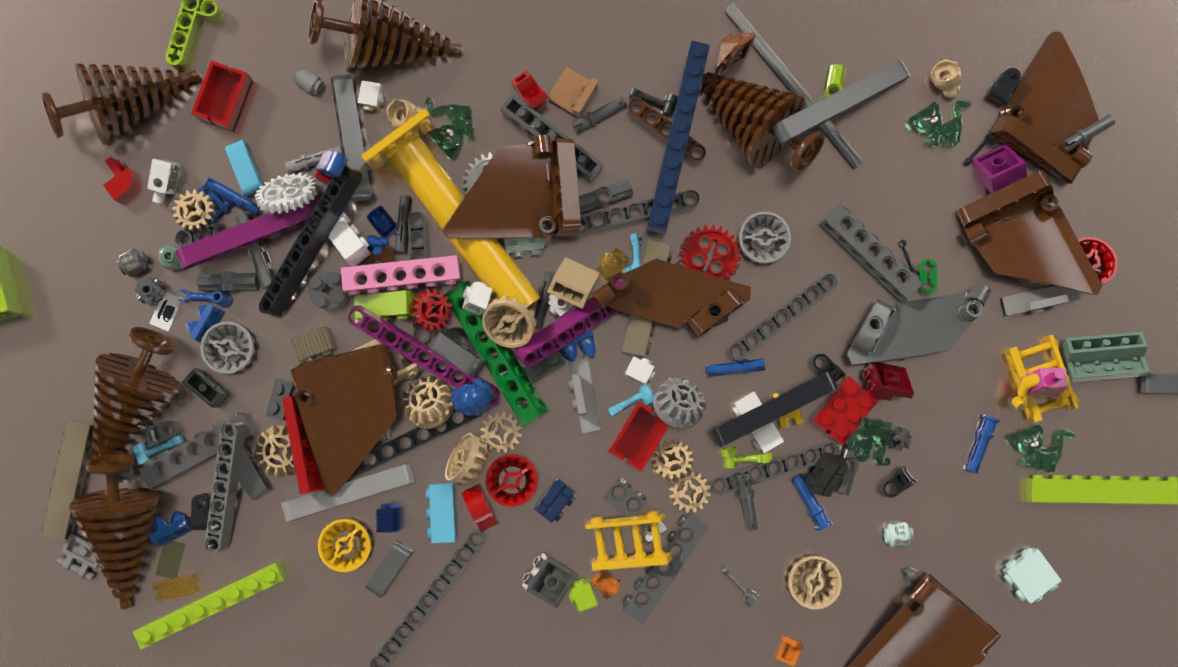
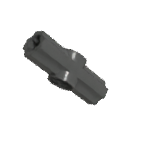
M625 179L609 186H602L595 191L579 196L580 214L600 206H607L614 201L633 195L629 180ZM601 192H606L609 198L603 201L598 195Z
M225 271L219 272V274H198L197 286L198 291L236 292V290H257L258 277L253 272L236 273Z
M850 436L846 441L842 457H844L845 461H851L853 466L850 471H846L835 488L834 492L847 496L850 494L855 473L859 469L860 457L857 456H861L865 442L862 438L857 437L858 441H856L853 436ZM854 443H856V444H857L858 451H855V452L852 453V451H850V449H851V450H856L855 447H854Z

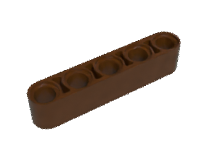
M639 98L632 99L628 104L629 116L667 144L669 135H664L661 130L665 127L671 129L672 122ZM633 105H639L642 110L640 112H634L632 111L631 107ZM653 116L657 121L654 124H650L646 118ZM689 135L684 158L693 164H699L705 158L706 149ZM699 150L702 156L695 158L692 155V151Z

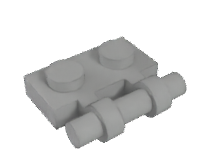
M72 533L61 550L67 554L66 559L59 556L56 563L60 564L67 571L71 570L77 573L78 577L91 581L95 574L89 571V567L94 569L99 567L96 557L93 556L91 547L88 546L86 540ZM74 559L83 562L82 566L80 567L73 563Z

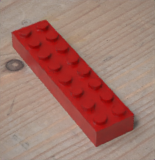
M295 396L282 398L300 495L324 490Z

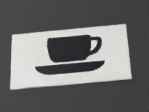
M167 292L158 303L149 324L169 331L182 302L178 299L183 298Z

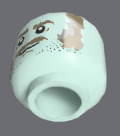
M906 522L889 523L887 528H884L885 543L889 544L891 548L907 547L910 544V539H914L913 529L909 528Z

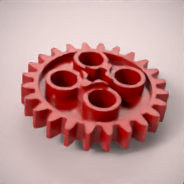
M712 224L711 229L704 225L703 231L697 227L696 234L691 231L690 235L692 238L685 237V241L688 244L682 243L681 247L685 250L679 252L680 255L684 256V258L680 259V262L686 263L683 267L722 279L725 277L730 280L731 276L729 273L736 274V270L733 267L740 266L736 260L742 259L741 256L737 255V253L741 252V249L735 248L739 241H732L735 235L727 236L729 230L723 233L722 226L715 230L714 224ZM707 239L710 246L708 248L701 247L700 240ZM714 240H717V244L713 252V256H715V258L712 257V259L709 262L707 271H704L703 269L708 259V255L706 254L710 252ZM718 246H725L728 250L727 254H720ZM694 257H701L703 264L700 266L693 263ZM718 263L721 266V271L714 272L711 269V265Z

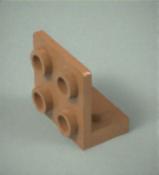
M565 67L548 95V100L580 118L597 90L599 80L593 77L589 80L574 70Z

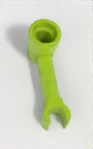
M736 447L721 449L725 468L737 467L736 463H769L773 461L772 453L742 456L737 455Z

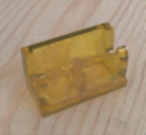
M196 573L152 583V588L157 590L155 599L160 601L199 592Z

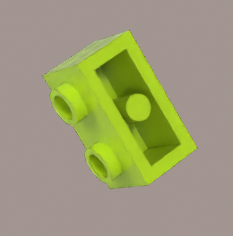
M585 578L574 581V585L571 586V591L569 592L572 605L576 604L579 612L597 606L598 602L590 580L585 581Z

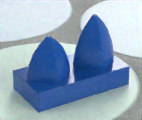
M209 303L197 308L200 316L198 321L185 323L190 334L189 337L200 343L206 331L217 324L224 313L223 310Z
M588 330L558 351L564 358L574 362L577 356L576 345H578L586 355L594 357L596 348L592 330Z
M177 511L173 512L170 525H167L163 519L155 517L152 526L153 533L149 535L151 542L160 547L192 531L190 529V521Z

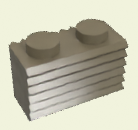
M326 326L290 340L297 362L300 363L315 360L314 357L319 355L326 357L333 354L332 350L336 349L329 328Z

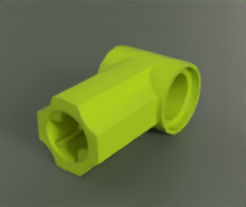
M830 65L823 99L830 96L829 91L838 92L843 89L846 67L843 65Z

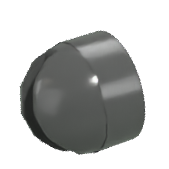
M908 568L902 572L908 585L915 583L919 579V575L915 574L918 572L915 568Z

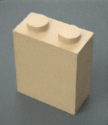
M565 257L555 273L547 293L583 308L600 273Z

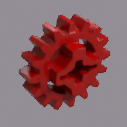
M436 289L423 290V293L417 294L418 298L412 300L415 305L411 306L410 309L414 310L415 313L411 314V317L417 318L414 323H421V329L427 327V331H432L433 329L434 331L440 330V327L446 326L445 322L451 320L448 314H452L453 311L449 310L448 307H451L452 303L447 304L446 301L449 297L443 298L442 291L437 293Z

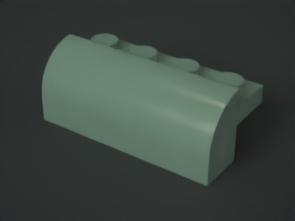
M1142 331L1065 339L1062 349V361L1065 370L1068 371L1071 383L1148 376L1150 373L1144 356L1148 345Z

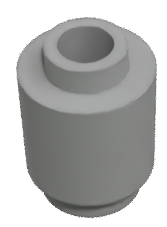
M306 68L299 69L294 75L295 84L309 93L317 94L324 83L321 77Z

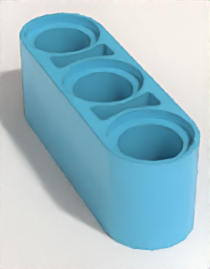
M240 140L225 146L226 153L243 194L246 195L245 197L255 194L257 190H260L259 187L263 185L244 140Z

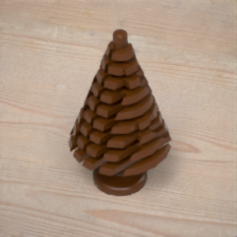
M353 0L349 22L324 17V1H314L309 24L308 43L316 44L318 42L321 29L347 33L344 51V67L346 71L354 69L355 65L358 69L365 68L367 63L370 65L369 67H374L378 65L379 60L382 64L381 66L388 65L391 59L394 64H400L403 57L405 62H412L415 55H417V61H422L426 57L427 51L429 59L436 58L439 50L441 58L447 57L449 53L458 56L462 53V45L451 44V39L445 35L442 42H440V34L435 30L432 31L430 37V27L424 23L420 29L418 19L412 18L409 21V14L404 11L399 16V9L394 5L389 9V5L385 0H380L379 4L378 0Z
M76 63L75 68L84 98L83 101L56 107L48 92L41 93V97L56 138L64 135L61 124L62 118L88 111L98 138L104 146L109 143L108 130L115 139L120 133L118 123L123 132L130 128L128 116L132 124L135 125L140 119L139 111L144 118L150 114L148 102L153 111L157 110L160 107L158 95L162 103L166 104L170 99L168 88L175 98L179 94L178 85H181L183 91L189 88L190 82L200 80V74L197 70L185 73L183 69H177V76L175 77L172 70L164 68L166 78L164 79L160 69L152 67V79L146 67H139V77L133 66H127L126 75L120 65H114V74L110 66L101 65V75L96 64H88V74L84 64Z
M712 72L703 74L700 91L704 92L707 101H710L716 114L722 119L725 127L736 139L735 142L748 158L751 165L759 167L760 164L762 166L767 164L768 160L771 161L777 155V151H781L785 145L795 150L790 163L793 172L801 173L811 165L824 144V134L813 132L803 141L795 138L782 145L772 129L780 121L805 109L806 102L802 95L774 88L770 89L767 86L748 83L744 80L735 81L736 78H726V76L715 75Z
M133 327L130 330L129 338L136 346L142 349L139 358L118 353H109V355L103 353L98 355V358L96 357L95 405L93 409L95 415L93 417V425L95 427L93 428L94 439L92 440V447L94 450H92V458L119 454L122 448L130 442V439L133 440L139 433L138 431H141L179 391V385L177 381L173 380L174 378L171 375L157 370V367L149 364L153 353L169 355L174 352L176 344L169 337L152 329Z
M110 454L95 457L86 462V470L88 472L106 475L107 489L80 496L79 499H75L70 503L69 509L74 515L76 523L80 526V531L85 536L88 546L91 547V552L96 557L98 566L102 568L103 576L108 578L106 581L108 586L114 588L111 592L115 598L119 599V608L125 610L131 607L129 597L133 596L135 592L134 585L138 580L136 574L140 571L141 564L139 562H142L144 556L143 550L146 549L147 538H149L150 534L149 528L152 526L159 494L148 488H119L118 473L131 469L135 465V458L128 454Z

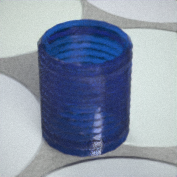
M383 206L376 207L366 217L381 237L389 234L397 226V223Z

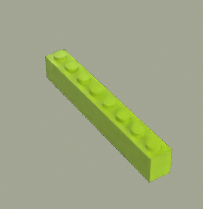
M1033 475V479L1026 478V502L1178 504V477H1167V481L1161 480V477L1148 476V480H1141V476H1129V480H1122V476H1110V480H1103V476H1090V479H1083L1082 475H1071V479H1064V475H1052V479H1045V475Z
M278 561L133 631V634L140 649H143L288 579L281 562Z

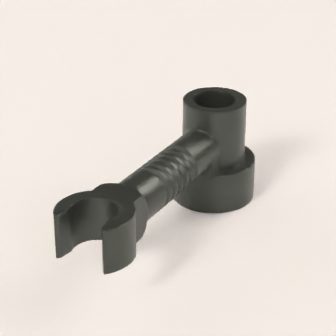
M633 87L629 93L631 97L639 98L662 107V112L671 116L678 96L666 93L664 100L658 99Z

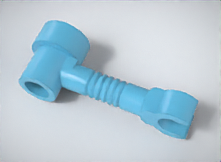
M638 232L630 235L633 246V264L624 268L623 273L643 265L640 259L643 236L638 237Z
M643 385L639 388L640 393L609 408L608 412L611 417L643 400L646 406L653 404L655 393H653L650 385Z
M181 435L176 436L149 449L146 448V444L143 442L130 447L132 455H135L138 464L141 465L150 460V456L183 442V438Z

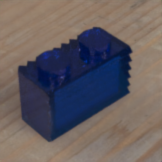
M395 503L380 504V508L375 510L377 512L375 514L377 516L375 518L377 520L375 522L377 524L375 531L377 533L399 531L400 507H395Z

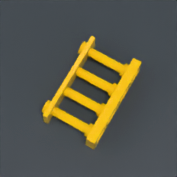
M1053 335L1045 336V343L1022 351L1018 350L1017 347L1004 350L1018 389L1021 384V378L1039 368L1065 369L1058 350L1060 347L1059 342ZM1046 350L1049 351L1052 361L1029 369L1024 368L1023 358ZM1071 386L1070 395L1067 398L1071 405L1070 409L1079 408V399ZM1036 396L1024 397V401L1027 404L1025 411L1029 422L1041 421V415L1044 412L1059 408L1056 400L1039 405L1036 403Z
M654 511L644 516L602 519V517L591 518V521L585 525V528H594L599 555L591 563L592 570L668 565L672 560L671 552L662 550L658 522H662L665 518V514H659L657 511ZM650 523L655 550L653 553L646 554L643 551L639 524ZM621 526H632L636 551L634 555H627L624 551ZM603 527H613L617 554L614 557H609L606 554Z

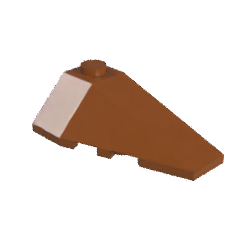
M736 33L733 36L729 34L721 40L715 75H720L748 56L756 37L754 33Z

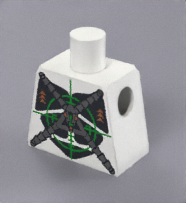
M152 159L147 188L154 191L153 202L164 204L166 194H174L182 164L163 159Z

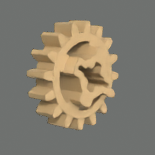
M196 189L193 190L192 194L188 190H186L185 196L180 194V201H174L177 207H172V210L176 212L173 214V217L178 219L176 223L179 226L182 225V228L185 230L189 228L192 232L195 231L196 227L199 231H202V225L208 227L207 221L214 220L211 214H216L211 209L215 206L213 202H210L212 200L209 195L206 196L203 191L199 193Z
M495 412L494 418L489 415L490 421H483L486 427L480 429L485 432L481 438H486V445H491L489 450L492 451L494 448H497V453H500L501 449L507 453L508 447L514 450L513 444L520 443L517 437H522V434L518 433V430L522 429V427L516 426L519 420L513 421L512 414L506 417V412H503L502 416ZM502 419L509 421L512 426H505ZM495 422L494 430L489 432L491 424ZM499 427L507 431L503 439L500 435L496 434L499 431ZM514 433L513 439L508 443V436ZM491 438L498 439L501 446L493 443Z
M672 440V444L665 441L664 447L658 445L659 451L653 452L655 456L651 459L652 463H654L652 465L653 470H657V476L662 475L664 481L668 477L671 482L674 481V478L681 481L682 475L684 477L688 476L686 471H692L691 465L694 464L693 453L689 451L688 445L683 447V442L681 441L678 445L675 443V440ZM681 454H683V455L685 456V458H686L685 461H684L683 458H681ZM660 461L664 464V468L660 465Z
M691 471L687 477H681V481L672 482L674 487H670L669 490L673 491V494L669 498H675L672 504H679V510L685 507V512L688 513L690 508H692L695 513L696 507L703 509L702 503H708L705 498L706 496H711V494L706 490L711 487L709 485L705 486L704 483H706L707 479L701 480L700 473L694 476V471ZM690 479L698 481L700 486L693 485ZM683 481L684 486L681 490L677 491L678 485ZM688 485L691 489L695 490L692 493V500L689 495L685 494V491L688 490ZM702 493L701 499L696 503L697 495ZM679 498H686L689 505L682 503Z

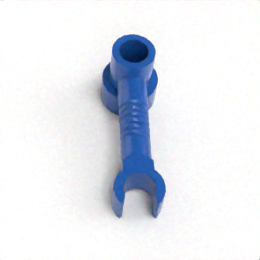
M368 235L367 243L369 246L367 249L374 250L373 254H381L382 248L387 247V237Z
M185 289L179 290L186 293L184 299H178L185 303L190 300L213 301L218 306L228 307L232 302L231 295L224 291H215L213 294L193 293Z

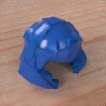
M476 378L472 384H465L461 388L454 389L451 402L456 412L466 414L467 416H477L489 408L493 392L487 382Z

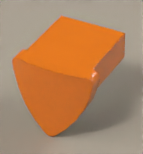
M600 570L590 581L603 594L605 599L612 597L622 583L620 580L617 581L607 570Z
M782 636L781 640L783 641L775 658L794 667L804 645L791 637Z

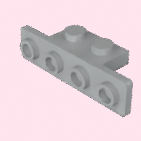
M1051 286L1002 298L1005 314L1009 316L1031 310L1035 314L1043 312L1045 307L1050 306L1051 310L1061 308L1063 303L1077 301L1081 297L1079 291Z
M576 356L574 362L569 361L572 375L569 386L570 391L575 392L576 399L572 400L574 411H578L582 433L598 431L601 427L588 356Z

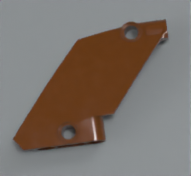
M656 258L626 273L619 272L614 274L610 281L592 293V295L603 309L609 307L679 329L688 323L698 337H700L751 299V286L697 272ZM624 279L626 283L622 287H617L615 285L616 281ZM718 308L721 313L718 316H712L710 310Z

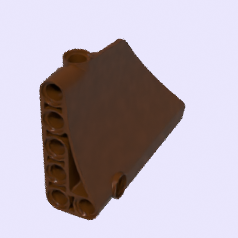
M1061 32L1049 34L1015 88L1009 101L1001 110V117L991 131V135L1033 160L1061 181L1072 184L1081 168L1087 166L1093 157L1089 152L1092 138L1088 139L1087 143L1080 144L1070 151L1064 149L1068 144L1062 145V141L1075 135L1076 131L1083 130L1099 121L1081 70Z
M550 135L536 136L535 140L529 143L500 147L444 226L443 233L449 239L574 236L580 229L581 217L573 139H552ZM542 224H546L549 230H544Z
M1044 170L1035 172L957 211L971 245L976 247L994 273L1055 285L1091 295L1099 294L1102 284L1059 206L1058 198L1054 195L1053 186ZM1047 203L1055 204V206L1050 209L1045 207Z
M385 343L307 361L290 370L297 391L295 399L325 492L331 495H335L342 488L397 418L394 381L398 379L396 366L390 363ZM305 392L309 394L310 399L305 396Z
M927 573L915 586V592L907 597L906 604L848 667H974L986 658L988 650L1001 638V635L936 578ZM917 601L921 605L919 608L913 609L910 607V603Z

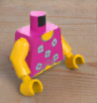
M1039 368L1021 378V384L1017 392L1018 396L1012 399V404L1016 410L1019 406L1022 410H1025L1027 404L1024 401V397L1060 395L1056 400L1059 409L1061 410V407L1065 405L1067 410H1069L1071 405L1067 397L1070 395V378L1064 368Z

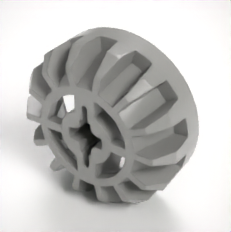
M767 211L758 212L748 217L742 224L738 234L739 246L743 251V255L751 259L752 262L761 264L774 263L787 252L791 243V232L786 221L779 215ZM758 227H762V229L757 234L751 235L753 230H755ZM763 234H765V237L768 238V240L765 243L763 242V239H760V237ZM751 243H756L758 247L762 248L761 252L756 251ZM771 243H776L772 250L765 252L766 247Z
M220 322L210 327L204 334L200 346L201 356L206 365L212 370L223 374H234L243 371L252 362V356L255 354V341L250 335L249 330L240 324ZM226 336H233V339H232V340H230V339H224V340H222V339H223L224 337H226ZM237 337L242 341L244 350L240 349L238 343L235 342ZM221 345L232 347V349H235L236 352L232 350L228 351L227 349H225V347H222ZM218 351L221 355L226 356L225 360L219 356ZM241 356L234 362H228L229 357Z
M681 378L665 380L653 397V406L659 418L669 426L677 429L694 427L705 414L706 402L703 400V393H697V385L691 387L689 380L681 382Z

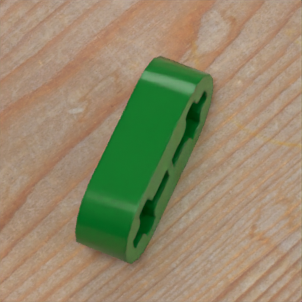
M925 259L918 265V276L923 283L919 291L921 294L928 296L937 290V265L932 259ZM926 263H928V266H932V269L928 271V276L926 269H923ZM927 279L929 285H932L929 292H927L926 288H923V285L927 283Z

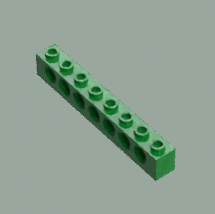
M469 280L462 282L443 296L449 297L447 303H452L450 308L478 354L485 359L484 364L521 425L525 426L548 412L545 402L539 397L535 386L530 382L524 368L517 361L515 353L510 348L495 343L489 336L488 338L486 337L482 324L484 312L478 315L462 308L465 301L463 297L464 291L467 286L470 287L472 285Z

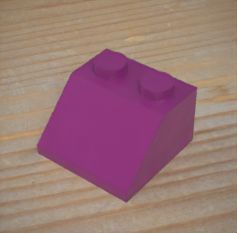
M1006 144L972 159L984 186L990 193L1027 177L1026 162Z

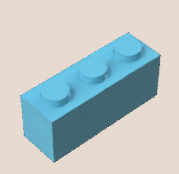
M454 483L430 484L429 488L426 489V500H430V508H427V520L431 522V527H428L427 530L428 539H431V543L456 542Z

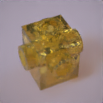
M616 247L610 254L605 253L599 260L601 264L597 270L610 281L614 274L623 273V269L631 260Z

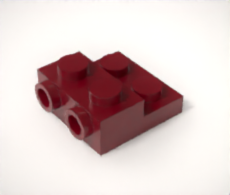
M875 362L869 363L868 367L863 371V378L868 381L867 391L872 393L873 398L891 401L893 396L912 399L915 394L907 370L904 367Z

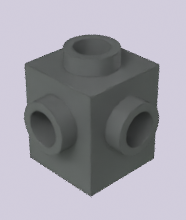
M148 276L139 280L136 284L137 287L134 289L138 294L136 297L140 302L153 306L158 304L167 293L163 288L164 284L156 277L153 279Z

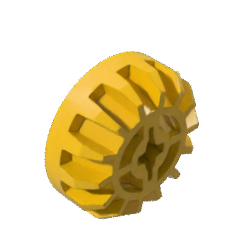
M351 519L336 520L328 524L321 532L318 540V553L323 563L330 569L338 572H350L359 568L368 560L372 551V538L367 528L358 521ZM343 531L351 532L347 536L341 538L338 536V534ZM357 536L360 540L359 551L355 549V539ZM335 538L337 539L336 544H335L336 551L334 550V540H335ZM349 540V541H348V542H349V543H348V547H349V548H346V549L342 550V549H343V548H342V547H343V543H342V542H345V541ZM352 551L356 553V555L351 558L342 557L344 554H348Z

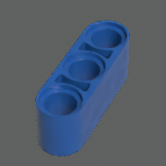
M324 151L315 169L326 176L339 177L348 159L335 151Z

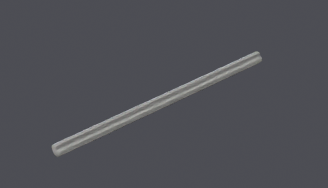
M731 4L728 6L726 12L741 31L756 35L753 45L792 93L802 95L805 98V108L815 104L814 100L736 5ZM830 120L819 125L854 168L863 163L860 156Z

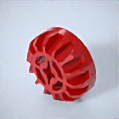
M1096 237L1078 239L1094 271L1098 273L1097 276L1102 286L1107 284L1115 276L1118 268V259L1115 251L1107 242Z
M508 454L492 462L486 473L485 484L489 495L495 502L507 507H516L532 498L537 489L538 476L535 467L528 459L520 455ZM517 467L520 470L517 473L508 472L506 468ZM504 471L506 474L503 477V483L499 484V476ZM520 474L515 480L516 485L508 484L504 487L509 480V475L514 477ZM525 475V486L521 490L519 487L521 483V477ZM507 488H508V489H515V488H517V490H518L519 492H518V493H514V494H510V493L505 492L504 490L507 489Z

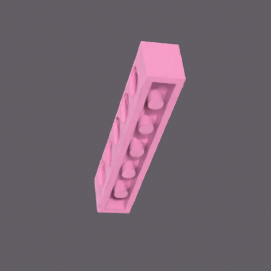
M457 255L341 268L343 291L347 292L349 296L360 295V291L379 293V289L398 291L399 287L405 286L406 289H417L418 285L426 284V287H436L437 283L445 282V285L457 284L456 281H461L459 258ZM439 267L445 269V273L441 277L435 276V270ZM420 269L426 272L422 279L416 278V272ZM401 271L406 272V278L403 281H398L396 278L397 274ZM385 273L387 275L386 281L378 283V276ZM367 276L366 284L359 285V277Z

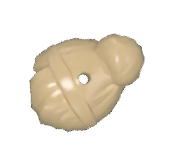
M946 59L938 62L930 73L931 81L937 88L943 90L944 96L949 99L956 98L960 92L959 84L962 76L958 62Z
M393 99V102L386 108V116L389 122L392 123L393 128L397 129L423 109L419 106L416 107L407 100Z

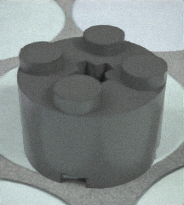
M322 271L310 280L308 288L309 297L316 306L324 310H339L344 307L350 297L347 292L343 291L342 277L336 272ZM328 287L333 289V291L330 292L331 295L326 293Z

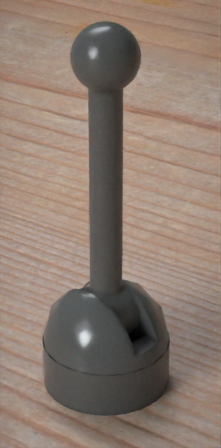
M727 567L721 569V573L726 575L744 593L743 601L750 608L760 596L754 591H746L729 573Z

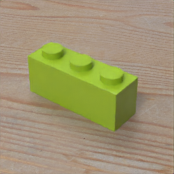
M405 290L354 295V305L364 306L387 321H391V317H397L399 320L408 319L409 315L415 313L414 310L410 309L411 306L415 305L412 301L415 299V292ZM355 312L356 319L363 318L360 312Z

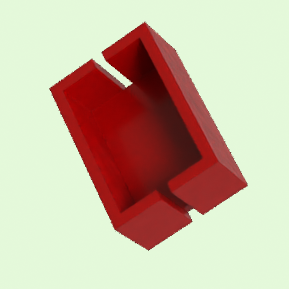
M211 60L191 114L197 119L211 124L214 123L217 126L232 131L252 78L247 72L232 67L229 68L227 65Z
M850 376L845 377L838 385L839 388L832 392L809 420L822 432H826L829 429L830 431L825 435L838 445H843L879 402L866 389L861 390L862 386Z
M638 402L608 451L621 460H624L626 457L628 459L626 463L642 472L669 425L663 422L657 413L655 416L651 415L654 410Z

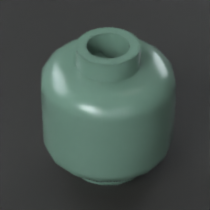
M166 245L160 249L157 258L163 268L171 271L181 268L175 253L179 247Z

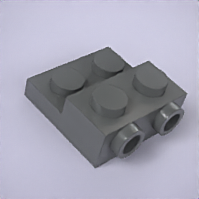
M542 553L541 556H537L534 559L532 571L524 575L522 586L528 592L558 608L578 575Z

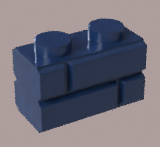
M557 478L534 507V510L551 523L554 520L558 522L564 514L562 509L565 505L570 506L576 499L574 496L575 491Z

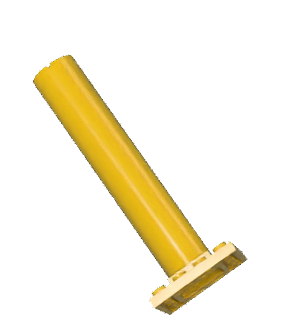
M424 108L361 156L372 170L382 168L388 159L443 231L444 226L465 196L420 138L421 134L424 136L432 130L431 126H433L430 114ZM497 238L449 239L479 280L486 284L487 287L492 288L491 296L494 299L509 296L510 300L516 297L518 298L517 303L523 305L525 302L529 306L540 298V295Z

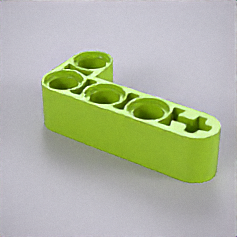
M182 0L165 56L166 61L174 69L186 67L200 20L204 19L215 22L221 18L222 11L214 1ZM197 2L195 8L189 9L192 3ZM210 8H215L212 14H207ZM187 20H191V24L184 27V23ZM181 38H186L183 44H178Z

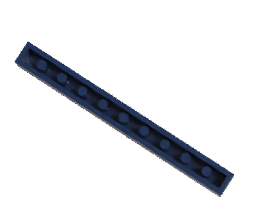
M691 40L647 226L649 231L666 234L708 57L709 44Z

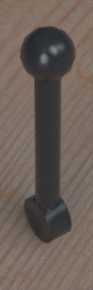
M986 135L984 137V141L980 144V146L972 153V155L969 158H966L964 160L965 165H970L971 160L986 145V143L992 141L993 138L991 135Z
M901 240L899 247L903 248L911 271L918 275L919 273L915 270L907 251V242Z

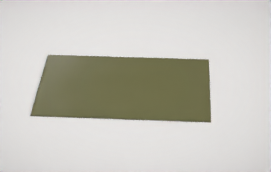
M170 541L163 545L155 575L176 580L185 547L184 543Z

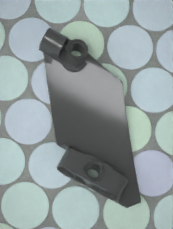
M977 283L970 291L906 301L904 303L898 302L893 307L876 299L846 355L851 365H859L949 351L972 322L983 313V307L991 293V289L984 284ZM969 309L973 310L974 315L969 312ZM870 323L874 324L877 330L872 329Z

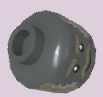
M133 248L119 256L117 265L124 275L133 277L146 270L148 258L143 251L139 252Z

